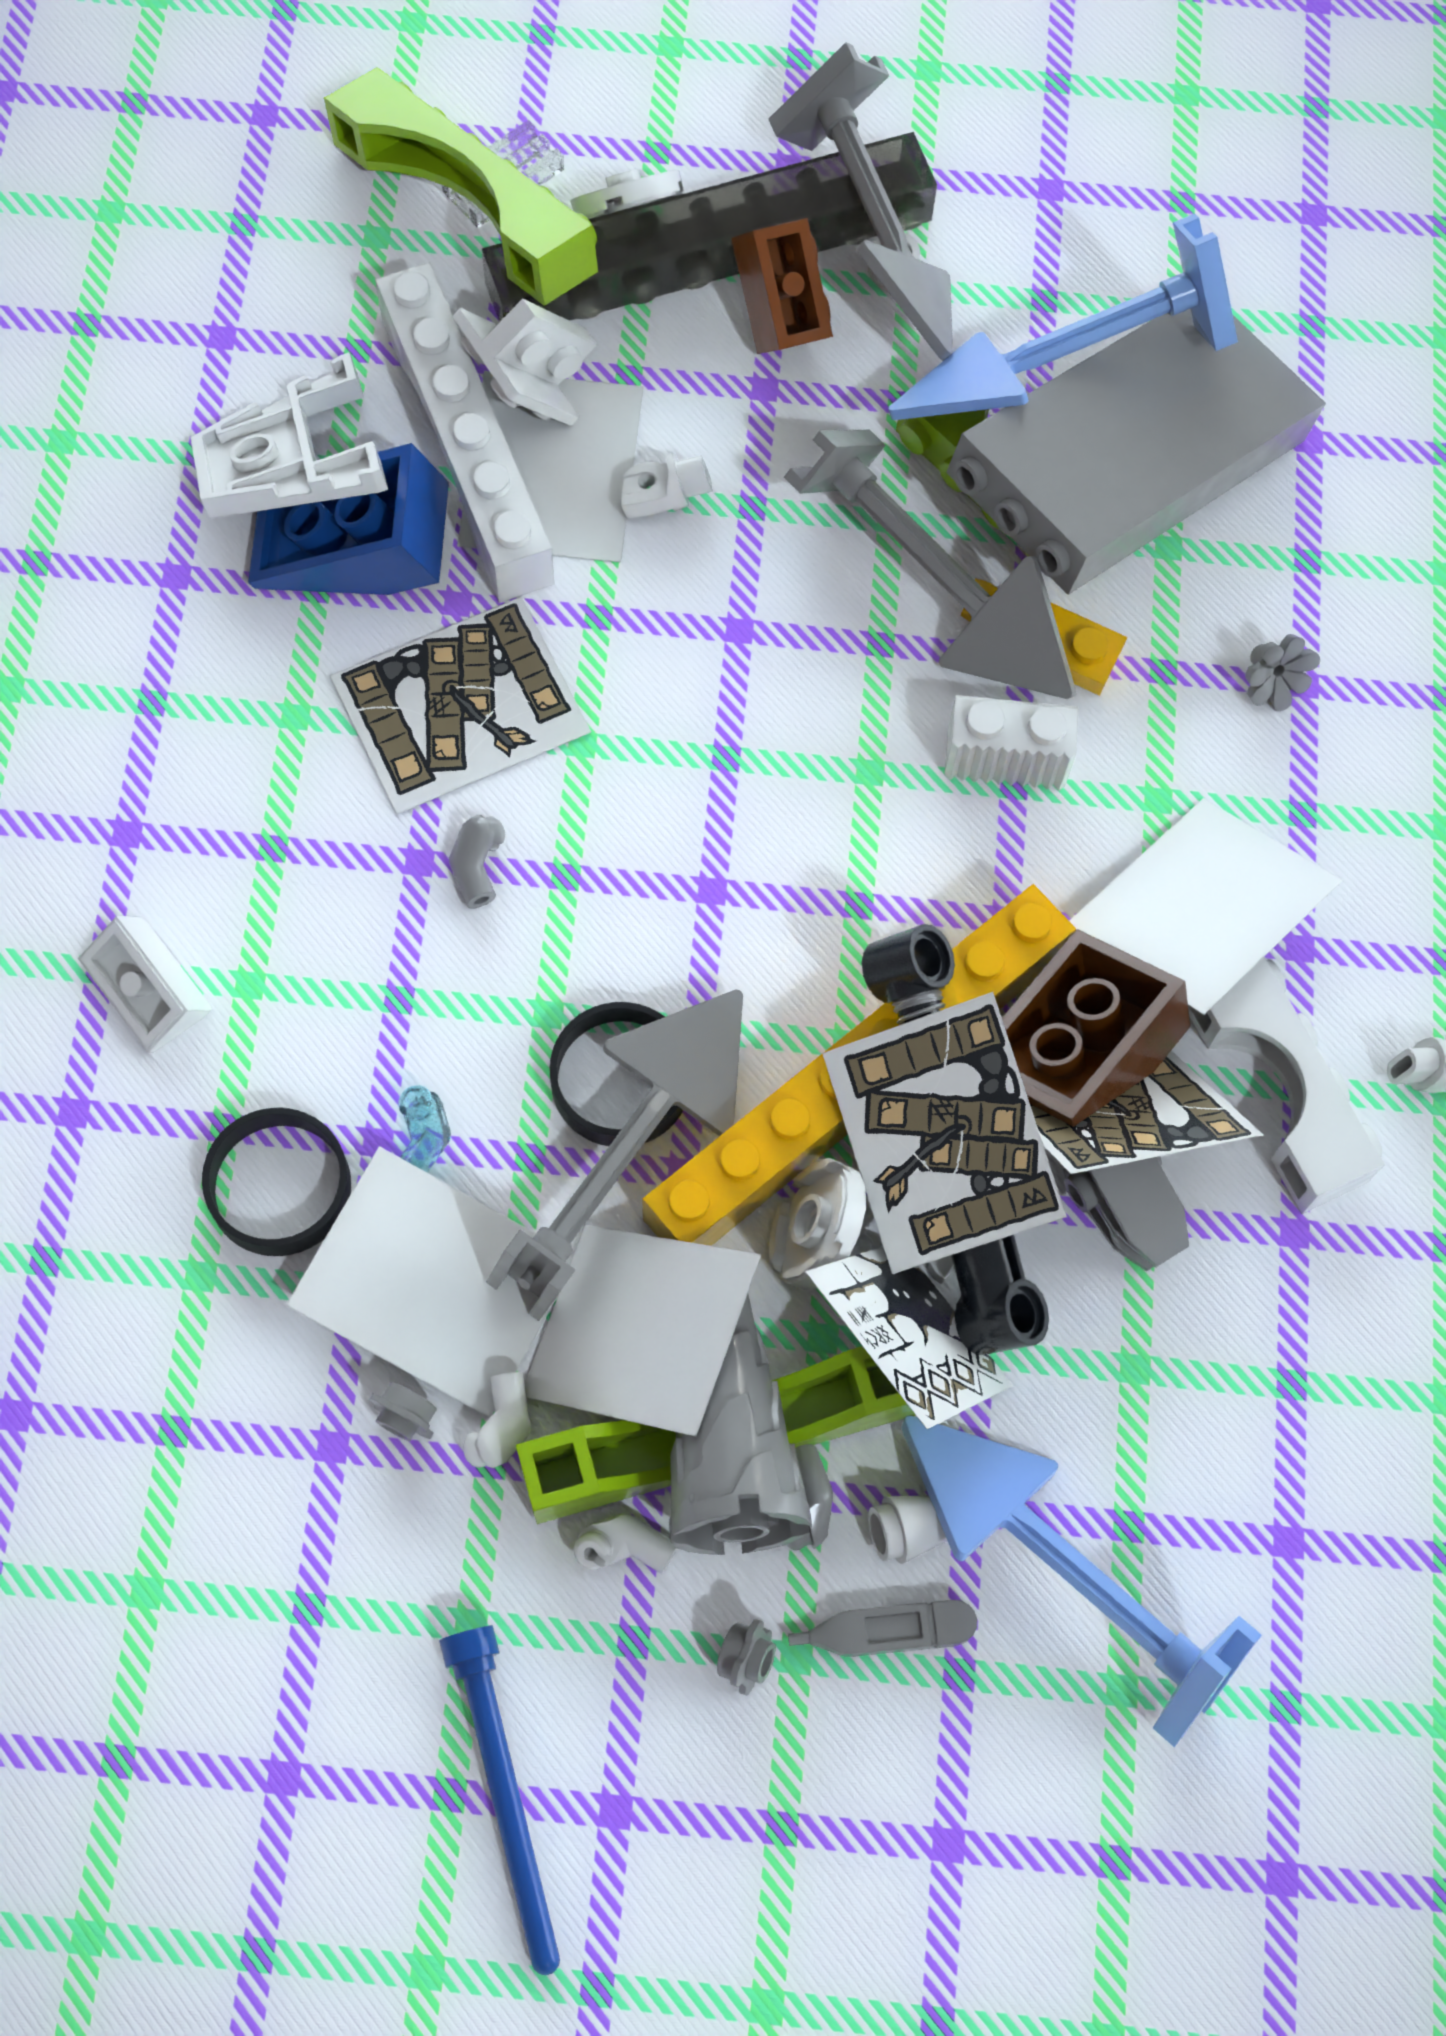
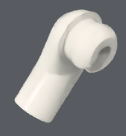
M523 1372L504 1373L490 1377L495 1413L481 1427L479 1432H470L463 1444L464 1456L472 1466L495 1468L507 1463L517 1451L516 1444L523 1443L528 1437L530 1419Z
M619 1514L589 1524L583 1528L577 1536L574 1555L578 1563L589 1570H598L633 1556L662 1574L673 1558L677 1547L671 1543L670 1538L634 1516Z

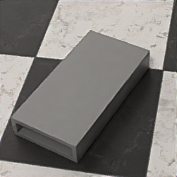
M1191 309L1174 316L1167 313L1152 319L1028 393L1029 401L1025 405L1005 407L963 432L946 473L956 482L962 492L969 495L996 522L1004 534L1010 536L1029 556H1035L1038 559L1041 571L1069 595L1304 442L1326 402L1234 315L1233 319L1238 342L1215 351L1194 327Z

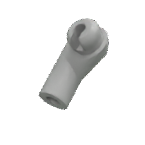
M812 1444L796 1447L812 1520V1527L809 1526L810 1533L797 1541L787 1544L790 1549L796 1551L807 1545H811L815 1549L828 1536L833 1490L818 1450Z

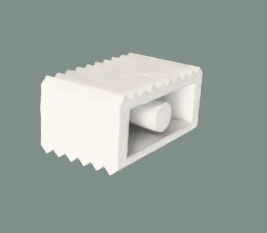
M955 695L948 723L944 774L949 780L957 775L961 781L969 777L973 782H976L981 778L987 784L993 779L999 785L1005 780L1010 786L1018 782L1022 787L1030 783L1034 788L1042 784L1046 789L1054 785L1058 790H1061L1066 785L1077 754L1079 708L1075 706Z

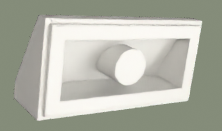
M116 916L77 958L147 1053L156 1052L201 1021L212 1010L209 1002L149 923L141 917Z

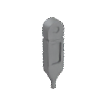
M961 1600L848 1610L834 1615L808 1632L788 1634L789 1646L810 1644L844 1657L924 1650L931 1647H954L966 1643L974 1635L977 1629V1617L972 1607Z

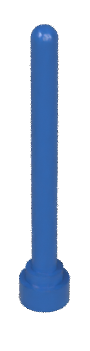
M493 1625L484 1626L440 1639L439 1643L445 1668H453L455 1679L463 1680L532 1967L541 1975H550L557 1970L560 1964V1956L490 1674L491 1671L496 1670L493 1656L500 1654Z

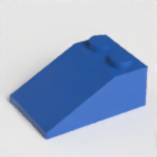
M412 443L377 452L381 460L388 490L380 493L257 511L248 583L254 589L390 595L439 583L449 482Z

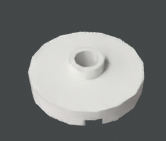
M633 169L606 177V188L571 199L570 202L574 212L582 213L589 221L627 212L633 208L650 204L653 201L658 203L682 195L684 186L679 170L662 172L641 178L639 170Z
M832 1158L817 1160L796 1176L791 1186L799 1190L794 1195L791 1203L783 1200L781 1205L778 1206L770 1232L769 1258L773 1270L782 1273L781 1280L803 1290L817 1289L805 1271L850 1257L860 1235L866 1211V1186L860 1172Z

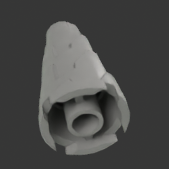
M747 1294L697 1436L676 1432V1440L670 1453V1541L678 1549L687 1552L725 1555L724 1542H741L742 1554L763 1551L797 1541L810 1533L809 1526L812 1527L810 1506L806 1498L795 1444H791L788 1441L778 1382L771 1380L765 1346L760 1332L754 1323L749 1294Z

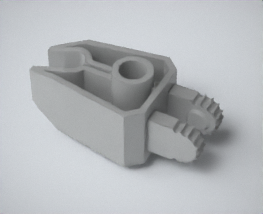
M1160 1156L1070 1174L1063 1168L1066 1178L1064 1179V1185L1074 1204L1082 1212L1089 1213L1114 1250L1137 1266L1148 1271L1153 1267H1158L1189 1247L1184 1206L1161 1167L1162 1160Z

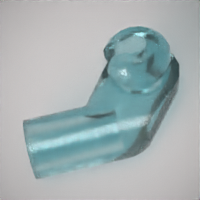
M414 1085L405 1089L398 1101L399 1111L404 1115L411 1142L400 1158L428 1173L448 1146L451 1138V1129L444 1104L440 1097L424 1086Z

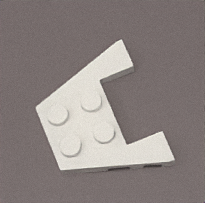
M350 352L331 360L330 364L333 372L313 383H310L309 378L304 375L287 384L289 396L261 410L260 406L254 402L190 437L200 499L210 519L380 493L388 490L381 460L373 441L317 461L315 458L307 417L364 398L358 373Z

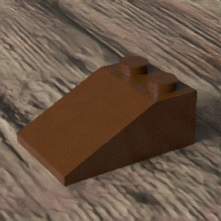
M1079 929L1072 934L1002 1017L1029 1103L1072 1127L1152 1074L1190 1028L1185 980Z

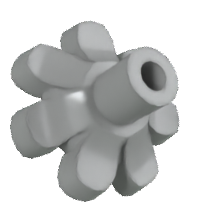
M1287 634L1280 645L1269 642L1260 644L1253 649L1250 655V661L1253 665L1248 667L1245 678L1250 684L1247 695L1254 705L1261 706L1269 699L1276 711H1283L1289 708L1292 703L1291 689L1300 694L1307 691L1310 687L1312 678L1304 673V671L1316 669L1320 664V656L1311 649H1304L1305 640L1294 634Z

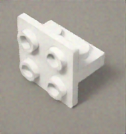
M523 298L499 324L462 308L452 316L464 334L461 339L463 347L476 361L487 367L494 377L490 382L492 389L507 405L512 408L521 405L532 410L539 418L545 421L552 418L570 426L580 418L558 385L564 379L575 374L582 366L583 359L597 346L586 328Z

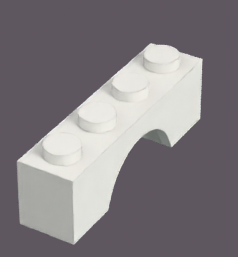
M1263 957L1204 1015L1189 1005L1188 1011L1189 1017L1208 1049H1233L1253 1055L1266 1063L1282 1081L1290 1101L1291 1121L1286 1138L1270 1159L1301 1214H1304L1369 1183L1385 1166V1163L1381 1158L1383 1152L1378 1136L1368 1124H1361L1349 1103L1350 1093L1344 1078L1335 1068L1328 1067L1317 1048L1318 1039L1312 1023L1304 1014H1297L1285 993L1286 983L1281 970L1274 961L1266 960Z

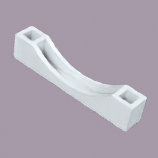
M431 262L375 279L382 322L399 363L415 387L434 428L458 490L479 556L498 602L501 603L555 585L551 544L471 356L461 343L462 335L452 318L453 314Z

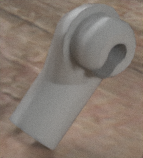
M476 815L463 823L449 856L450 867L468 908L475 909L485 906L496 897V893L483 865L488 852L496 851L505 840L504 827L494 817L485 818L482 815Z

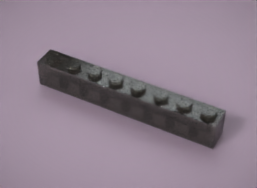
M914 131L865 144V148L903 230H912L922 223L932 221L937 183ZM839 152L589 219L597 235L595 249L598 272L545 306L507 278L502 243L481 249L485 285L499 322L522 298L571 321L574 319H590L603 311L632 303L644 304L661 295L683 289H698L712 281L738 275L739 271L731 238L750 231L808 218L810 232L815 240L817 252L846 244L858 245L864 240L877 236L842 157Z

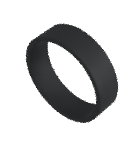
M631 1002L605 1003L579 1014L560 1033L550 1058L551 1089L560 1115L576 1133L591 1142L610 1146L622 1129H610L595 1125L578 1115L567 1103L558 1084V1074L562 1059L568 1048L579 1036L598 1025L620 1021L646 1025L664 1018V1015L641 1004ZM672 1106L645 1143L656 1139L669 1130L681 1116L683 1109L678 1106Z
M281 1107L266 1108L238 1118L218 1135L205 1158L202 1171V1190L208 1210L219 1228L232 1242L256 1254L287 1256L310 1249L325 1239L350 1197L351 1175L339 1141L324 1123L299 1110ZM290 1126L307 1130L323 1139L334 1151L339 1162V1185L335 1198L327 1212L305 1231L280 1239L252 1237L236 1230L227 1223L218 1210L215 1190L219 1169L231 1149L245 1137L265 1128Z

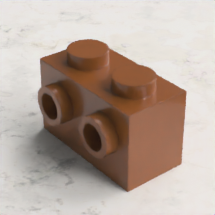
M808 218L750 231L731 238L757 354L782 350L833 337L830 324V307L827 297L823 292L817 264V247L810 232Z

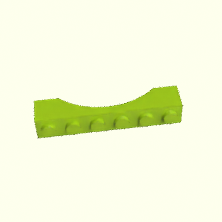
M376 67L324 97L333 143L336 147L366 170L396 172L425 178L449 187L472 201L490 218L501 236L507 278L542 305H547L598 272L595 249L597 235L593 225L585 215L576 213L554 197L547 187L539 186L529 179L510 160L502 159L483 145L476 135L467 133L449 120L439 108L430 106L415 95L405 83L396 81L383 70Z
M863 1346L847 1350L820 1363L772 1380L778 1382L788 1441L791 1444H795V1448L806 1444L815 1445L905 1419L906 1416H916ZM619 1420L583 1425L516 1444L536 1523L541 1524L671 1486L670 1453L676 1440V1432Z

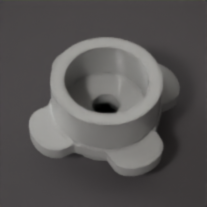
M390 1382L382 1397L372 1393L369 1400L375 1404L374 1408L380 1412L376 1419L377 1424L409 1442L415 1433L427 1439L432 1438L434 1432L429 1429V1422L437 1410L432 1403L395 1382Z
M758 1619L753 1620L750 1626L737 1622L730 1628L723 1641L717 1662L718 1675L729 1679L730 1684L739 1687V1693L746 1696L752 1691L755 1682L761 1684L765 1681L772 1668L776 1653V1645L771 1642L772 1631L763 1628L764 1622Z

